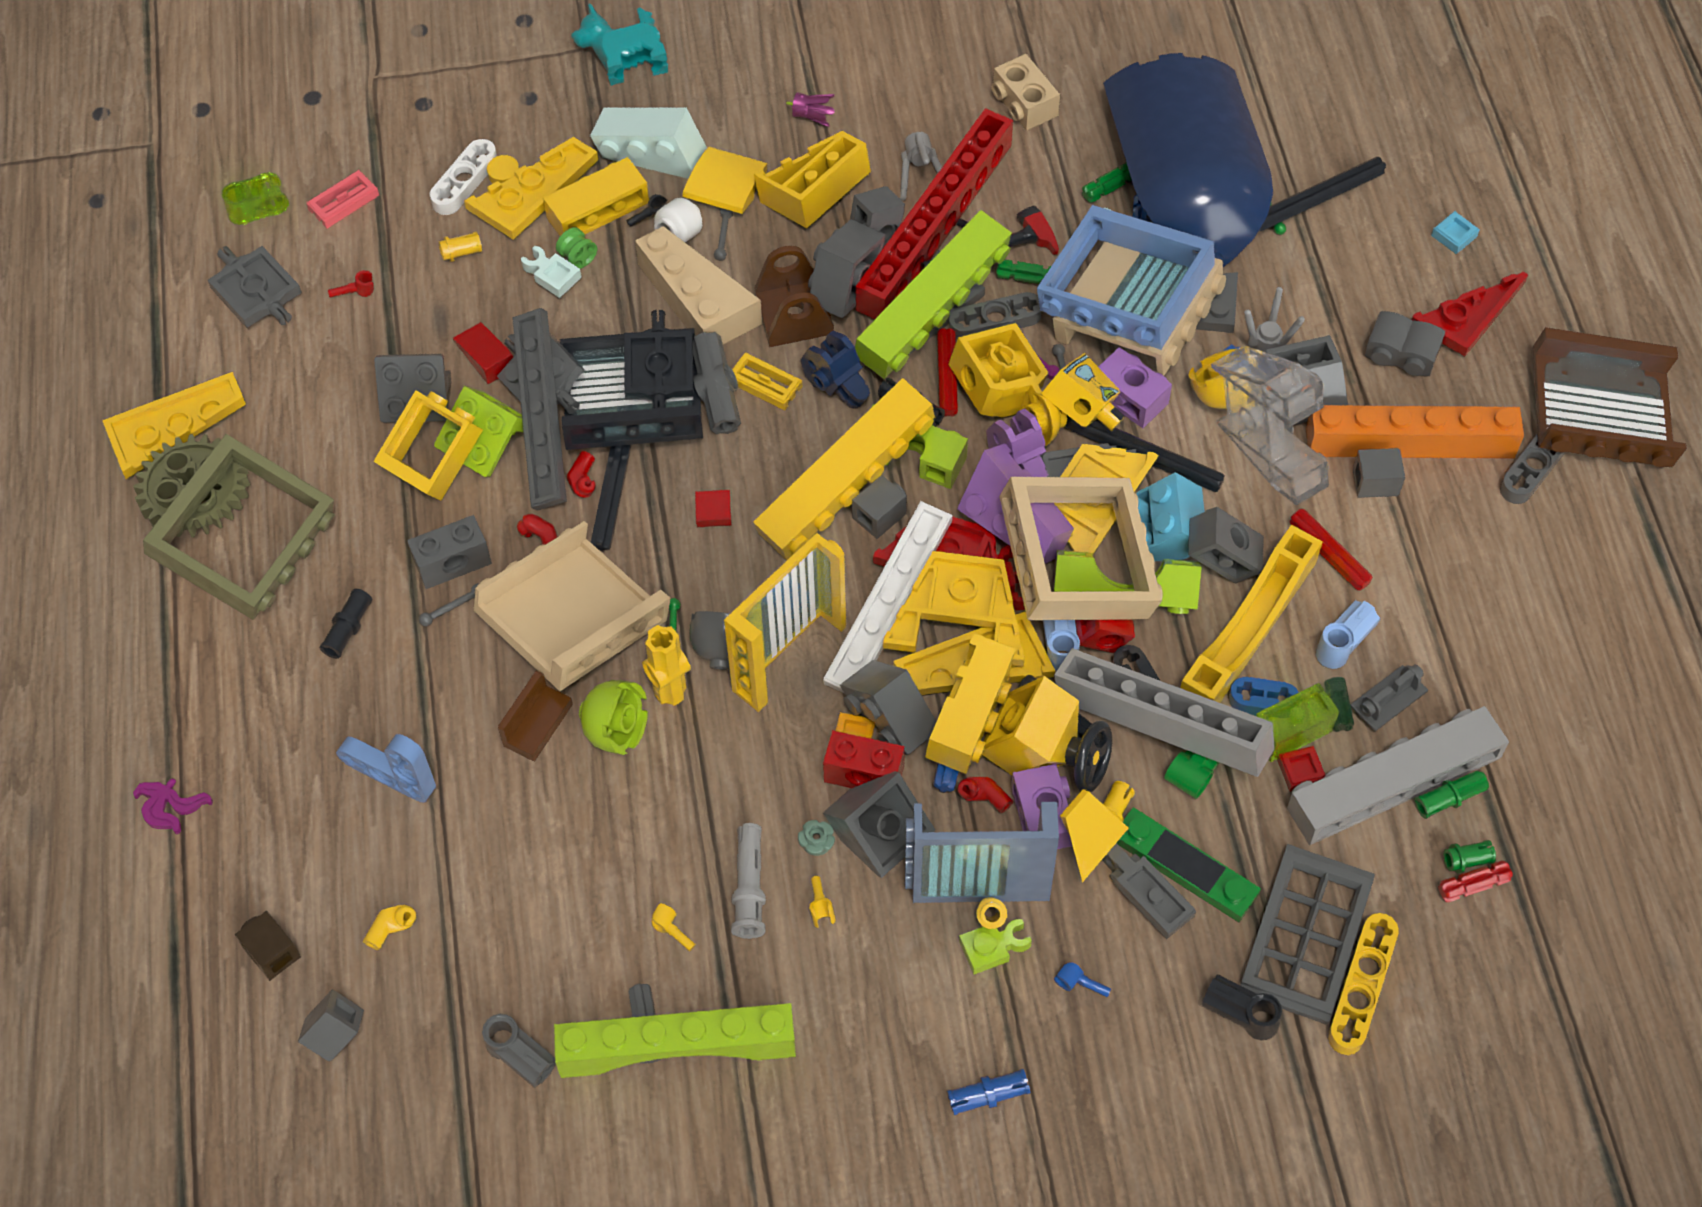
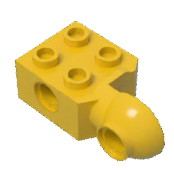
M1014 323L958 337L949 366L981 415L991 417H1007L1025 408L1036 417L1042 429L1045 446L1049 445L1059 433L1060 428L1065 427L1067 414L1041 394L1049 372L1018 325Z

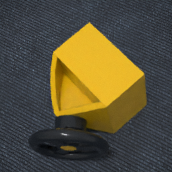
M1045 676L1011 691L1005 705H1002L998 712L999 717L992 734L987 733L984 739L986 747L983 756L1010 775L1013 772L1056 764L1057 767L1068 765L1074 767V779L1078 790L1081 792L1084 789L1093 792L1103 780L1110 762L1113 744L1110 726L1104 721H1096L1087 729L1083 738H1078L1079 700ZM1101 733V742L1095 745L1094 739Z

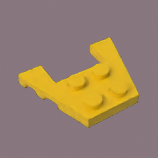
M932 551L912 587L910 596L906 603L901 606L890 631H887L884 636L883 648L916 653L921 619L995 628L994 641L1015 648L1011 665L1024 667L1025 654L1020 640V631L1014 613L1013 599L1004 560Z

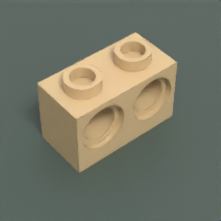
M1027 54L994 68L992 83L994 96L999 101H1003L1009 109L1011 117L1015 121H1019L1026 131L1058 116L1060 94Z

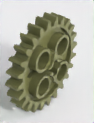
M190 434L187 443H182L181 439L176 437L175 446L170 447L164 442L162 443L164 452L161 454L155 451L150 452L154 459L153 462L142 461L141 464L145 472L136 473L139 483L135 484L133 488L137 494L135 500L143 517L149 519L152 527H154L221 441V438L218 437L210 443L208 435L204 434L200 442H196L193 434ZM233 461L202 501L207 502L198 506L176 536L180 537L184 530H188L191 537H195L199 528H202L207 535L210 531L209 525L214 524L221 529L223 526L220 519L225 517L233 520L234 516L231 510H242L243 506L240 499H245L249 496L245 488L250 486L247 476L249 474L248 470Z

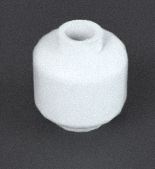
M675 198L656 212L654 228L657 230L664 226L682 241L687 242L701 231L702 217L700 210L690 200Z

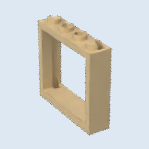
M1010 477L999 498L1027 619H1149L1159 604H1161L1163 592L1161 585L1157 583L1154 571V557L1148 549L1146 526L1141 522L1138 510V496L1133 491L1130 478ZM1031 503H1112L1135 591L1051 592Z

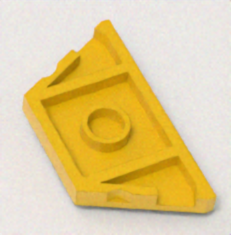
M1082 444L1060 477L1130 478L1133 491L1136 492L1159 455L1154 452L1140 454L1126 452V449L1121 448L1103 449L1097 445ZM1054 503L1074 528L1068 540L1071 549L1077 552L1093 553L1094 555L1116 522L1113 504Z

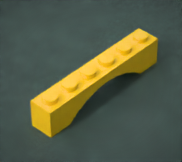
M1293 525L1289 527L1273 550L1261 574L1233 618L1216 640L1200 654L1183 678L1181 689L1221 703L1233 682L1241 674L1316 565L1322 546L1321 540Z

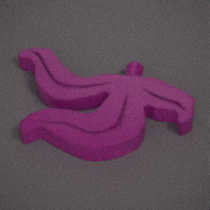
M173 778L169 779L166 785L159 782L140 783L133 791L135 799H138L141 795L149 798L143 804L141 812L145 822L154 829H173L176 835L181 832L179 819L165 812L167 802L170 803L179 815H188L196 812L205 804L213 805L210 795L204 792L188 798H180L176 791L172 789L176 784V780Z

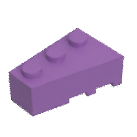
M1004 443L984 450L957 509L1010 545L999 496L1010 477H1032L1027 469H1021L1010 455L1011 449ZM1031 503L1044 562L1048 563L1056 559L1057 550H1064L1074 528L1054 503Z

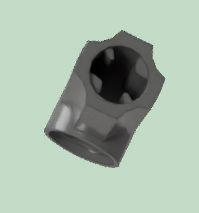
M496 1014L487 1019L483 1025L482 1034L489 1054L496 1059H501L531 1086L535 1088L542 1084L552 1073L556 1065L555 1057L522 1031L512 1017L506 1014ZM506 1030L512 1033L510 1039L504 1043L492 1041L493 1035L498 1031Z

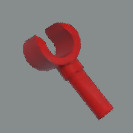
M368 270L359 271L355 275V282L329 289V297L354 292L362 297L370 296L374 291L372 273Z

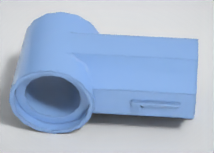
M1355 600L1334 623H1330L1325 627L1316 649L1317 660L1323 666L1337 669L1346 664L1353 650L1379 623L1380 617L1377 615L1375 607L1366 601L1359 602Z
M1043 620L1047 655L1055 669V673L1072 648L1079 650L1080 648L1075 620ZM1058 651H1067L1068 653H1059Z

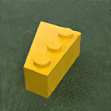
M841 131L808 147V153L795 160L788 157L781 161L780 167L766 174L763 170L754 174L760 203L808 228L871 172L865 142Z
M974 633L971 638L967 658L964 665H960L956 674L958 678L949 697L947 696L929 738L925 755L927 759L967 774L972 761L979 763L986 747V742L981 741L984 733L992 734L999 717V713L995 712V708L998 703L1005 705L1012 684L1006 681L1015 653V648Z

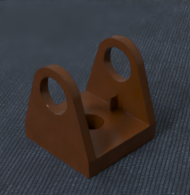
M783 246L772 251L767 256L754 287L755 296L761 300L762 323L769 347L827 336L834 330L830 312L824 309L818 298L811 294V289L808 288V282L814 272V267L804 251L797 246ZM794 255L798 257L797 261L790 266L777 267L774 265L775 261L783 256ZM791 307H798L803 310L799 314L788 313Z

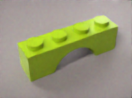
M1057 550L1053 592L1135 591L1133 584L1119 583L1104 575L1098 568L1093 553ZM1163 559L1155 572L1157 583L1161 585L1163 592L1162 602L1159 606L1167 607V612L1176 614H1188L1189 609H1198L1202 569L1200 562Z

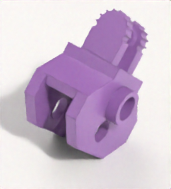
M1025 408L1018 411L1010 419V426L1000 419L986 430L989 449L1006 443L1012 451L1010 455L1022 470L1027 469L1032 477H1047L1049 475L1041 458L1046 452L1042 429L1036 417Z

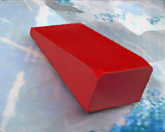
M482 322L453 337V341L487 384L499 379L497 377L498 374L514 357L508 348Z

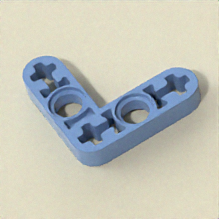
M396 734L386 747L385 753L349 736L346 737L336 751V755L351 768L416 801L426 802L436 788L424 751L417 743L404 735Z

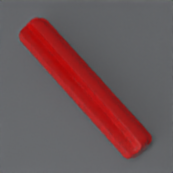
M941 328L937 332L939 407L945 410L944 417H953L958 413L957 377L949 366V361L956 345V335L952 328Z
M1301 508L1291 516L1289 521L1291 525L1322 541L1319 553L1356 590L1361 591L1371 583L1372 574L1311 514Z

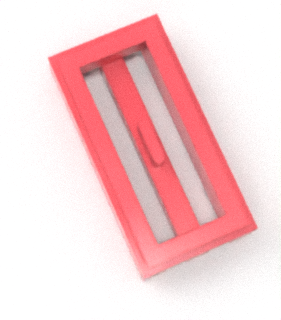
M358 170L306 204L308 210L311 213H315L316 218L322 221L327 229L378 197L379 192L378 188Z

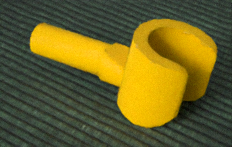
M813 876L811 882L814 901L809 906L813 924L818 928V920L822 917H830L831 923L834 924L836 918L832 902L825 898L823 894L820 876Z
M660 903L652 915L651 922L653 928L661 933L667 932L690 952L696 944L680 931L677 926L672 924L677 915L675 910Z

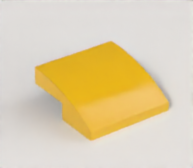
M708 146L690 174L682 197L743 214L754 200L756 188L754 174L762 170L767 173L768 163Z

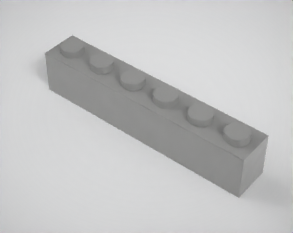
M1072 648L1054 674L1056 685L1079 700V709L1253 776H1259L1274 751L1272 722Z
M1485 706L1475 711L1466 709L1454 716L1452 721L1443 725L1439 723L1432 724L1425 728L1419 736L1410 740L1407 737L1401 738L1390 745L1388 750L1379 754L1370 752L1361 757L1356 764L1346 769L1343 766H1339L1328 772L1323 779L1317 782L1306 781L1299 784L1292 791L1287 810L1308 844L1312 845L1416 796L1441 786L1445 780L1452 781L1501 759L1509 741Z

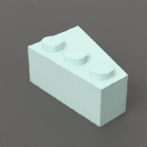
M603 108L590 135L602 158L618 162L628 157L634 166L689 179L695 165L707 149L687 108Z

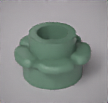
M810 820L803 825V830L798 833V842L807 853L814 856L823 855L834 845L835 837L832 835L834 829L825 821L820 823L817 820ZM819 834L820 838L814 839L813 836Z

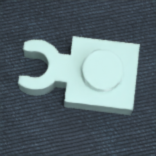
M534 246L532 248L533 256L536 260L530 261L525 257L521 258L523 269L528 273L534 274L535 282L559 298L581 278V271L578 267L556 253L548 259L541 247Z

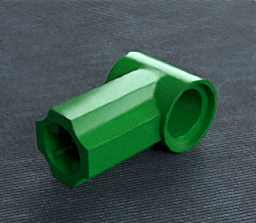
M1188 750L1185 753L1181 751L1169 766L1164 779L1192 798L1197 799L1208 786L1213 777L1214 770L1220 762Z

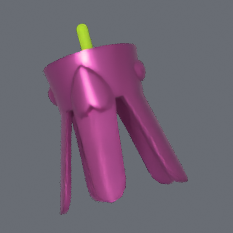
M797 92L793 102H787L786 104L792 105L793 117L808 118L829 127V124L825 122L826 116L824 114L832 115L835 111L832 107L821 104L829 102V99L833 98L835 94L806 95Z

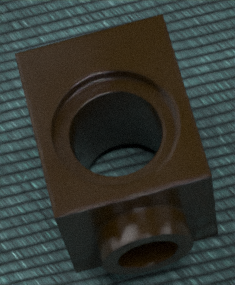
M267 910L260 916H254L242 925L241 930L235 934L242 948L269 981L301 958L294 943Z

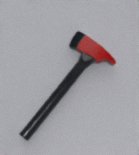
M1036 206L1020 211L1017 214V219L1024 228L1011 234L1008 246L1014 247L1020 244L1036 243L1039 247L1049 249L1053 255H1058L1059 247L1056 237L1043 213ZM930 259V260L921 262V263H920L921 271H922L933 259Z

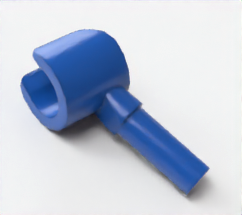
M1075 963L1065 964L1054 978V981L1066 991H1071L1077 983L1105 997H1108L1111 988L1084 975L1082 969Z

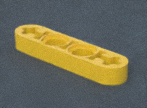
M1372 914L1365 921L1328 1032L1330 1046L1336 1052L1343 1055L1355 1054L1360 1050L1366 1039L1397 941L1398 925L1387 914ZM1377 926L1385 928V935L1377 949L1371 947L1375 938ZM1362 958L1375 960L1379 965V972L1374 975L1365 974L1359 968V960ZM1355 991L1363 993L1368 998L1369 1006L1365 1009L1352 1007L1347 999L1348 994ZM1350 1018L1356 1020L1352 1030L1354 1038L1348 1043L1342 1040L1343 1034L1340 1032L1344 1031Z

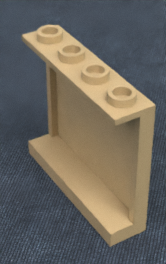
M585 521L574 528L564 530L556 539L546 545L538 546L530 555L520 561L512 562L504 571L492 578L484 579L475 588L474 612L536 670L544 673V677L559 691L648 634L651 628L666 622L671 599L662 590H659L652 596L647 594L586 539L588 524Z

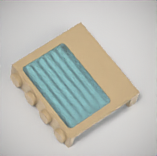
M1104 242L1070 293L1157 320L1189 267ZM1215 258V265L1161 350L1141 345L1120 336H1112L1089 326H1081L1076 322L1058 316L1053 318L1056 341L1068 345L1076 331L1156 357L1157 372L1165 375L1170 366H1174L1178 362L1181 349L1186 341L1190 342L1196 331V325L1200 319L1208 315L1211 302L1216 294L1220 295L1225 287L1226 276L1223 275L1222 260Z

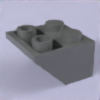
M1330 335L1265 350L1261 377L1283 427L1307 422L1312 405H1348L1342 360Z

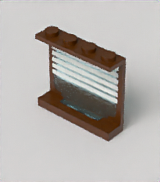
M1545 327L1533 346L1538 448L1550 449L1555 452L1584 454L1589 457L1618 459L1623 462L1652 464L1656 467H1673L1687 449L1686 443L1673 441L1667 373L1678 359L1677 347Z

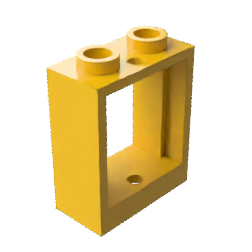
M415 390L373 462L425 494L441 501L483 429L473 424L472 422L475 417L463 409L457 407L455 412L446 408L449 401L430 391L428 396ZM431 410H434L461 428L433 476L429 478L404 463L402 459Z

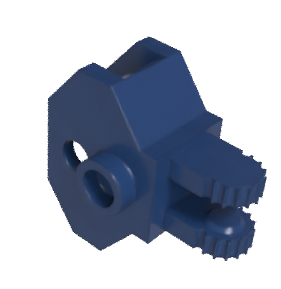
M833 330L820 344L821 348L811 346L800 359L804 375L814 387L826 391L829 396L836 392L849 408L857 409L870 396V388H868L865 380L859 374L863 366L860 364L855 346L846 335Z

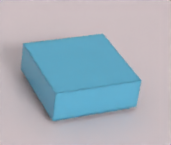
M1454 211L1433 229L1431 236L1457 254L1478 237L1480 229Z

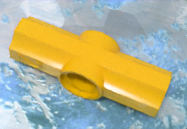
M657 625L648 631V640L645 642L648 658L642 661V667L652 682L654 696L661 704L667 703L675 706L684 700L683 694L686 690L685 673L690 671L691 667L681 650L679 635L672 626L662 627Z

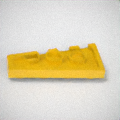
M233 372L102 421L125 479L143 469L142 461H154L150 453L151 451L160 454L164 452L162 443L165 442L170 447L175 446L176 437H179L182 443L188 441L190 434H193L195 437L240 409L246 403Z

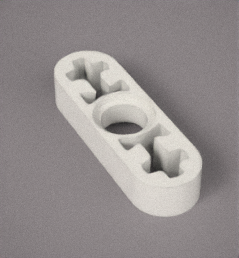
M478 139L471 142L430 191V198L435 212L441 215H450L458 211L464 204V200L469 198L488 175L487 165L494 157H497L495 146L491 141ZM461 173L472 174V177L466 181L455 179Z

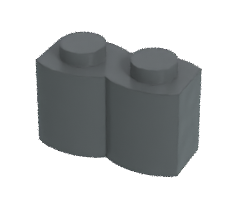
M1380 311L1369 338L1365 356L1378 365L1398 366L1413 376H1430L1446 331L1427 322L1412 321L1398 313Z

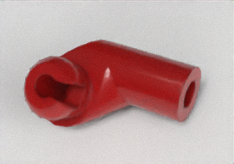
M586 451L580 452L566 476L572 492L581 498L591 496L596 487L595 481H591L587 474L595 462V458Z
M968 777L961 780L958 784L957 790L963 799L967 801H989L1000 813L1007 811L1014 802L990 777Z

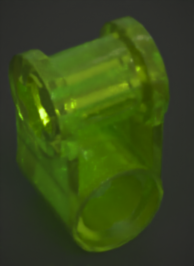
M266 172L256 177L227 184L221 193L230 222L244 225L261 218L279 215L287 210L289 200L280 189L281 180L279 176L275 173ZM266 182L269 183L270 188H267L265 184ZM271 200H274L275 206L272 205Z

